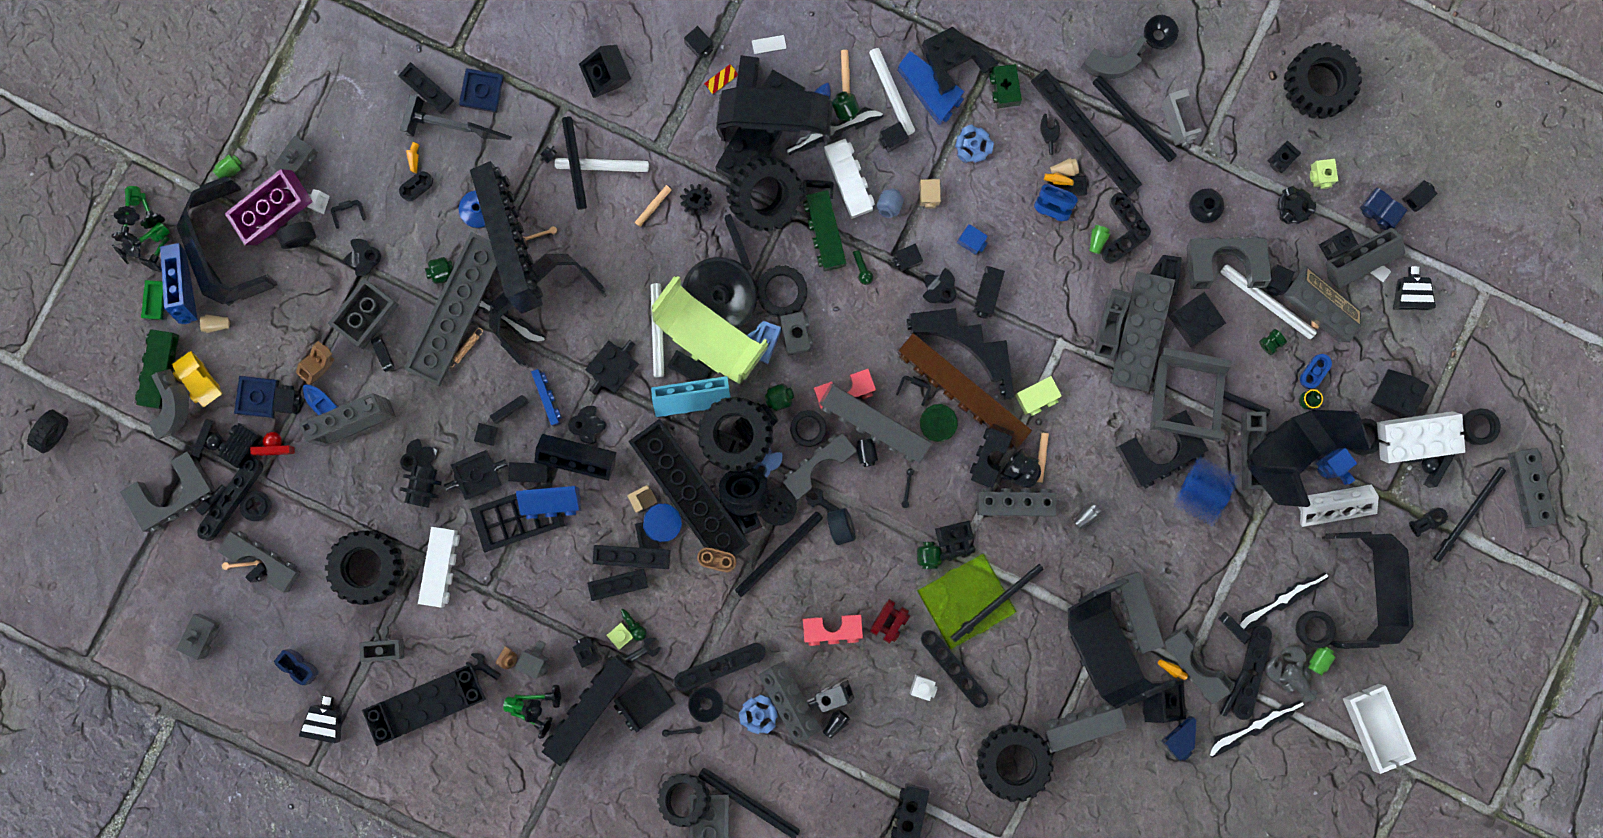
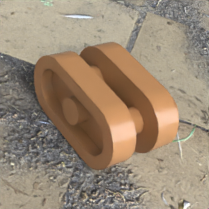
M703 548L697 555V560L701 566L722 572L734 570L737 564L736 557L733 554L713 548Z

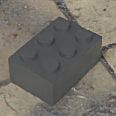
M364 278L328 324L357 347L364 350L399 304Z

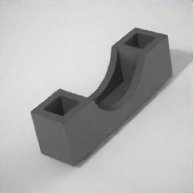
M1266 412L1241 413L1242 490H1264L1250 472L1247 459L1253 453L1252 450L1264 439L1266 433Z
M843 433L840 435L834 434L828 440L830 443L825 448L821 445L813 452L815 454L814 457L810 460L805 458L798 464L800 468L797 471L791 470L784 476L785 481H783V484L797 500L812 489L811 472L818 463L825 460H834L842 464L857 452Z
M241 531L228 534L218 550L220 554L233 562H240L250 556L260 559L267 568V583L282 592L290 591L301 573L296 569L297 566L289 561L285 563L280 559L281 556L273 551L269 553L264 550L265 546L257 541L251 542L247 539L249 536Z
M1185 624L1166 638L1164 641L1166 650L1174 655L1179 666L1185 669L1191 681L1201 689L1203 696L1214 704L1229 695L1235 685L1223 670H1208L1198 663L1194 654V647L1198 639Z

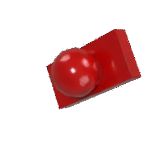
M269 432L264 436L263 445L265 447H250L251 454L255 456L289 455L295 453L294 446H281L282 438L277 432Z

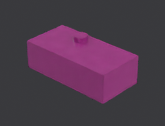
M280 169L224 214L244 245L257 246L313 201L293 170Z

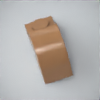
M317 341L313 344L310 355L298 363L296 374L308 385H311L333 364L335 359L332 357L330 349Z

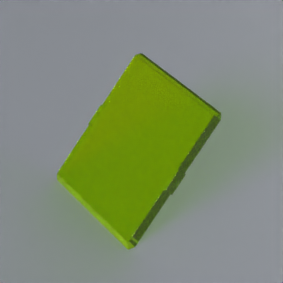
M984 553L956 569L949 570L945 575L917 590L950 650L977 634L986 632L993 625L1017 612L1010 599H1008L978 623L971 633H966L955 643L950 638L961 628L965 621L969 622L1005 592Z

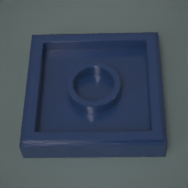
M466 68L459 106L497 113L504 75Z
M239 376L234 414L274 418L275 389L279 386V380Z

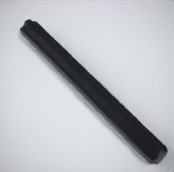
M1098 76L1093 81V85L1168 162H1171L1177 156L1101 76Z
M817 511L812 514L735 589V592L740 597L744 596L823 519L822 515Z
M703 768L700 771L698 777L721 793L729 794V798L789 837L796 838L800 830L708 769Z

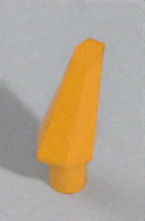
M412 142L410 150H406L410 171L417 174L419 157L417 151L420 145Z
M1057 172L1054 174L1045 173L1044 181L1053 182V184L1072 186L1074 184V180Z
M1161 659L1158 661V665L1173 677H1179L1183 680L1187 679L1188 673L1184 672L1180 666Z

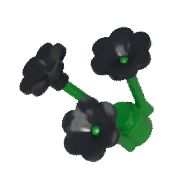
M137 186L125 188V207H119L118 211H115L113 214L117 222L123 225L121 232L111 235L116 241L122 242L121 239L123 237L130 238L133 241L137 239L136 236L129 233L128 225L132 226L135 224V221L140 219V215L136 213V210L130 207L139 205L140 201H142L146 210V217L140 221V225L144 229H150L158 222L162 223L165 221L161 214H154L150 210L146 201V194L141 193V189Z
M158 222L139 239L133 241L130 238L123 237L121 239L123 242L121 244L122 249L112 244V247L127 265L129 264L126 257L128 254L131 257L139 258L141 264L151 270L161 272L162 269L156 263L159 259L160 247L170 240L167 237L170 232L163 224ZM149 237L155 242L161 241L156 252L151 255L149 260L140 258L141 251L139 247L142 245V242Z
M553 685L552 693H545V695L515 694L514 697L508 696L504 701L503 709L505 712L511 713V716L521 718L533 724L534 727L540 729L538 738H544L551 727L553 718L547 717L544 722L539 721L538 716L542 713L541 702L533 699L552 700L553 707L559 708L561 700L559 685ZM521 700H529V701H528V704H527V705H524L523 701H521Z

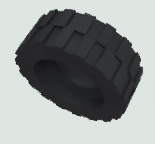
M54 409L48 410L30 430L27 444L40 453L49 452L66 431L68 418Z

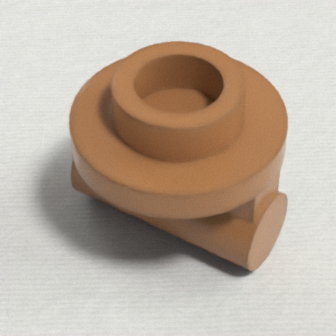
M505 646L495 663L503 669H510L517 661V654Z

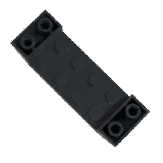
M471 663L365 708L362 712L375 745L379 746L486 700Z

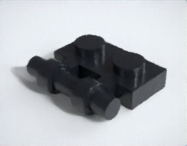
M970 521L935 529L939 548L946 546V552L941 553L943 561L956 560L957 557H968L970 554L975 553V547L973 545L969 546L968 540L974 539ZM956 543H959V544H960V548H959V549H956V547H955V544H956Z

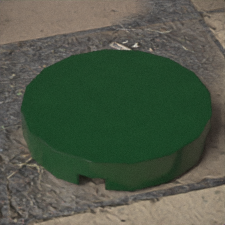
M934 404L926 408L919 421L923 435L928 440L934 442H944L950 439L958 426L955 412L943 404Z

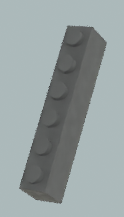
M832 383L819 402L823 406L822 410L830 415L832 413L839 416L838 420L847 425L849 422L856 426L855 430L862 434H865V432L871 434V439L879 444L883 441L888 444L887 448L896 454L900 451L905 454L903 458L911 463H914V461L920 463L932 444L927 439Z

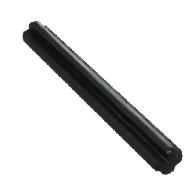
M571 116L562 118L576 208L583 210L587 208L573 119Z

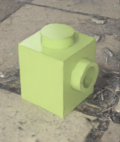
M1335 159L1319 160L1311 164L1310 180L1313 182L1314 187L1328 189L1338 181Z

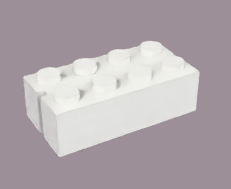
M1451 411L1377 422L1378 439L1390 444L1379 443L1380 460L1387 463L1465 453L1464 435L1460 434V432L1464 431L1463 418L1460 413Z
M1377 684L1362 690L1363 693L1357 692L1343 698L1374 772L1382 774L1396 768V765L1401 766L1416 760L1385 685Z

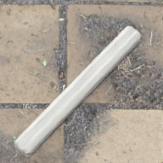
M874 48L869 52L899 122H901L907 135H911L915 132V128L880 49Z
M556 158L555 168L570 169L568 158ZM579 159L581 170L648 172L649 170L648 161Z
M659 283L651 284V313L652 305L661 294V284ZM652 318L654 377L661 378L664 377L663 330L653 322Z

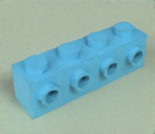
M727 376L651 388L656 417L704 411L709 409L714 402H719L723 398H731Z

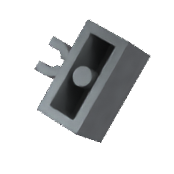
M293 136L272 167L277 171L280 169L293 170L297 178L301 180L306 174L305 170L307 167L315 162L318 152L296 136Z
M193 614L176 650L196 660L204 659L211 651L210 644L212 640L216 639L219 634L220 623L201 614Z
M389 626L383 627L384 633L381 640L378 627H372L373 635L376 639L375 641L359 643L360 662L405 658L404 640H388Z
M539 640L533 651L529 649L522 651L515 670L535 679L546 675L550 667L548 663L549 658L541 655L546 643Z

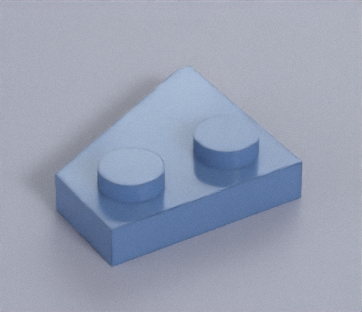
M766 321L759 324L756 330L747 336L760 344L764 339L767 340L768 348L759 361L768 364L782 328Z

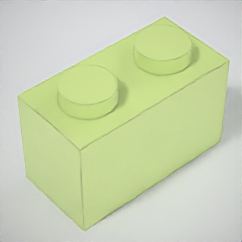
M1052 376L1015 394L1024 414L1030 413L1031 416L1041 412L1040 407L1046 404L1048 407L1059 403L1057 399L1062 397Z

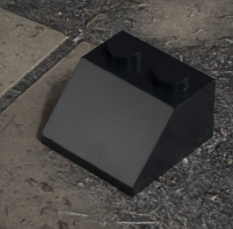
M617 45L600 46L579 63L593 98L618 89L631 79Z
M1387 369L1371 403L1400 419L1414 417L1429 384L1414 376Z
M1177 680L1175 686L1143 700L1145 722L1167 723L1186 719L1183 680ZM1153 681L1151 683L1157 687L1169 681Z

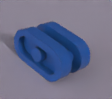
M1045 184L1039 192L1034 208L1040 214L1050 216L1058 221H1067L1078 199L1071 192Z

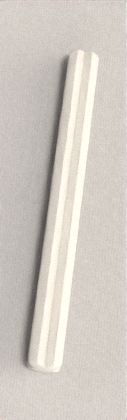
M1226 264L1221 269L1222 275L1308 339H1312L1316 335L1317 331L1262 289L1247 288V279L1231 266Z

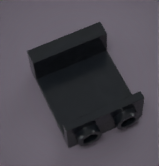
M654 672L614 700L615 710L619 715L623 714L627 719L625 721L626 725L631 731L635 730L636 733L676 704Z

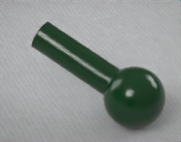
M860 249L853 251L860 271L858 279L861 284L868 285L873 281V274L867 270Z

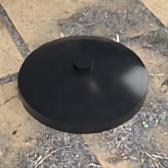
M727 257L705 259L693 266L683 281L682 287L692 297L737 329L743 326L754 313L757 304L755 281L751 273L736 260Z

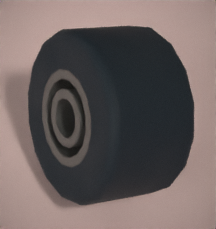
M842 508L829 512L827 514V521L835 544L841 545L855 541V529L848 510Z

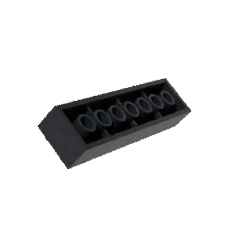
M489 161L471 169L470 173L505 296L523 314L543 305L541 300L543 293L536 283L538 276L531 266L534 263L532 257L527 252L529 246L522 235L524 233L523 226L518 222V217L520 216L517 208L513 205L515 198L508 188L510 186L509 179L506 175H502L498 166L495 167Z
M660 419L628 441L704 548H713L736 556L751 545Z

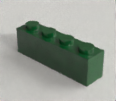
M829 191L806 195V201L803 204L805 212L810 214L811 219L808 220L810 231L814 230L815 238H812L814 249L819 250L820 256H817L819 268L823 267L825 272L846 267V259Z
M150 329V332L147 334V348L142 356L143 369L139 374L140 386L135 394L136 405L162 409V398L151 375L169 369L173 373L172 364L175 362L179 340L178 334Z

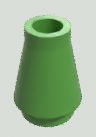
M1095 225V228L1092 229L1090 252L1100 254L1110 236V229Z

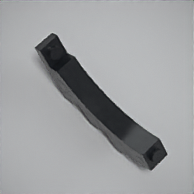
M956 308L910 313L909 319H906L907 330H911V335L912 333L915 335H933L959 344L981 363L991 382L1002 381V384H999L1000 395H1004V400L1014 397L1007 340L984 343L981 324L958 327Z

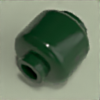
M846 91L840 92L832 102L837 118L843 121H850L857 117L860 109L854 94L847 93Z
M445 257L430 260L428 268H425L427 279H431L434 284L447 282L453 270L451 260L448 261Z
M784 383L768 388L767 394H765L768 407L775 411L790 407L792 399L795 398L792 388H788Z
M923 542V546L917 548V564L922 566V569H938V566L942 564V548L935 545V542Z

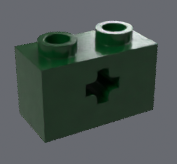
M1017 65L994 67L992 73L989 74L990 84L994 85L995 91L992 92L993 103L997 104V109L1020 106L1022 98ZM1005 83V86L1008 87V89L1005 90L1002 84Z

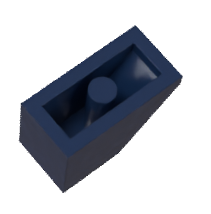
M1188 716L1161 740L1164 746L1179 761L1188 759L1192 755L1191 751L1195 748L1196 719Z

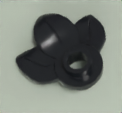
M352 239L350 242L354 251L350 252L343 261L351 267H356V276H365L371 271L372 266L377 265L381 261V253L377 248L371 247L366 240ZM371 254H375V258L373 260L369 259V256Z
M944 268L940 277L925 275L924 282L928 291L923 294V298L929 303L941 301L944 304H950L955 300L957 295L954 288L955 278L948 269ZM945 291L950 293L949 298L944 297L943 293Z
M595 406L583 407L579 410L578 415L571 418L568 422L569 431L574 435H578L580 440L586 444L596 443L595 434L603 431L607 426L604 420L595 416ZM576 422H579L581 424L580 429H577L575 427Z
M415 439L407 445L406 454L400 460L401 467L405 471L411 472L412 466H409L407 461L413 459V465L434 469L431 462L437 455V449L427 446L422 447L420 439Z

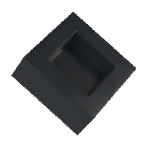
M478 423L474 442L494 446L498 427Z
M259 563L245 578L250 583L261 582L268 575L265 564Z

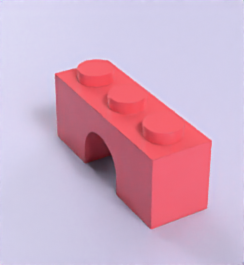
M869 369L850 375L852 388L847 393L856 398L862 397V400L873 396L872 393L876 389ZM832 382L814 388L818 403Z
M861 614L841 616V627L834 632L827 631L823 627L822 617L803 618L804 642H808L809 646L820 645V641H828V644H840L839 640L846 639L847 643L859 642V639L863 638Z

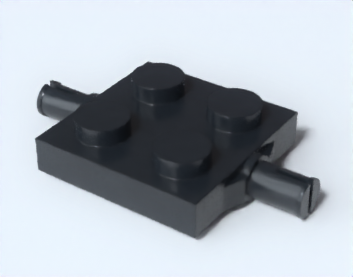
M629 339L626 345L621 348L608 340L585 369L596 381L589 389L590 392L596 395L602 386L610 389L615 394L639 365L629 354L630 350L636 345Z
M484 450L451 464L454 480L444 484V487H447L445 488L447 492L458 487L464 499L469 500L502 486L498 477V470L508 466L507 461L503 459L494 463L490 458L488 450Z

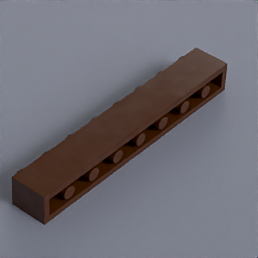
M914 333L898 350L897 353L900 355L898 358L905 364L910 363L914 366L913 370L920 376L925 375L929 378L928 382L936 389L940 387L944 391L943 395L951 401L953 399L959 403L958 407L965 413L969 411L973 414V419L980 425L984 423L989 429L992 424H996L1014 431L1009 449H1017L1031 433L1032 430Z

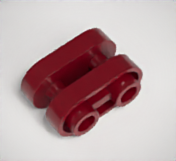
M891 599L886 601L869 631L875 636L879 631L884 633L883 640L889 644L891 641L895 642L900 635L898 631L902 624L905 626L910 618V615H908L909 610L903 606L899 611L893 608L896 602ZM890 614L895 618L891 625L887 627L884 623Z

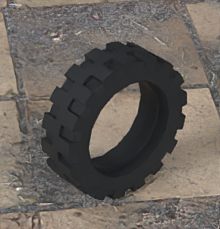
M778 265L774 268H769L767 272L762 274L757 284V298L761 307L768 314L775 315V317L797 313L806 302L807 283L803 275L795 268ZM777 276L791 278L798 287L797 298L789 306H775L766 295L768 283Z
M676 774L669 777V780L662 784L663 787L659 790L658 794L660 795L657 798V804L660 806L658 809L663 814V819L665 821L668 820L669 824L676 825L677 827H690L700 823V820L706 817L705 814L710 809V790L705 786L706 783L700 780L698 776L691 774ZM683 783L691 785L698 797L695 811L687 817L677 815L671 806V795L674 789Z

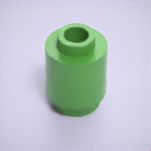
M228 154L215 165L216 168L212 171L219 179L225 176L232 178L242 169L240 166L242 162L236 155L231 156Z
M1326 646L1317 648L1309 661L1310 665L1308 668L1321 676L1324 672L1327 673L1336 658L1333 655L1334 651Z

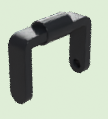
M804 180L803 197L806 195V187L830 188V199H833L834 183L832 181Z
M348 200L331 208L336 229H339L340 226L335 212L352 208L355 205H358L362 220H366L360 201Z
M903 376L896 395H899L904 380L910 381L911 384L927 388L921 404L924 406L931 386L917 377Z

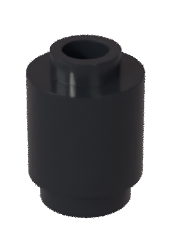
M869 438L857 441L858 446L856 448L859 464H863L864 467L874 466L875 461H878V456L873 440Z

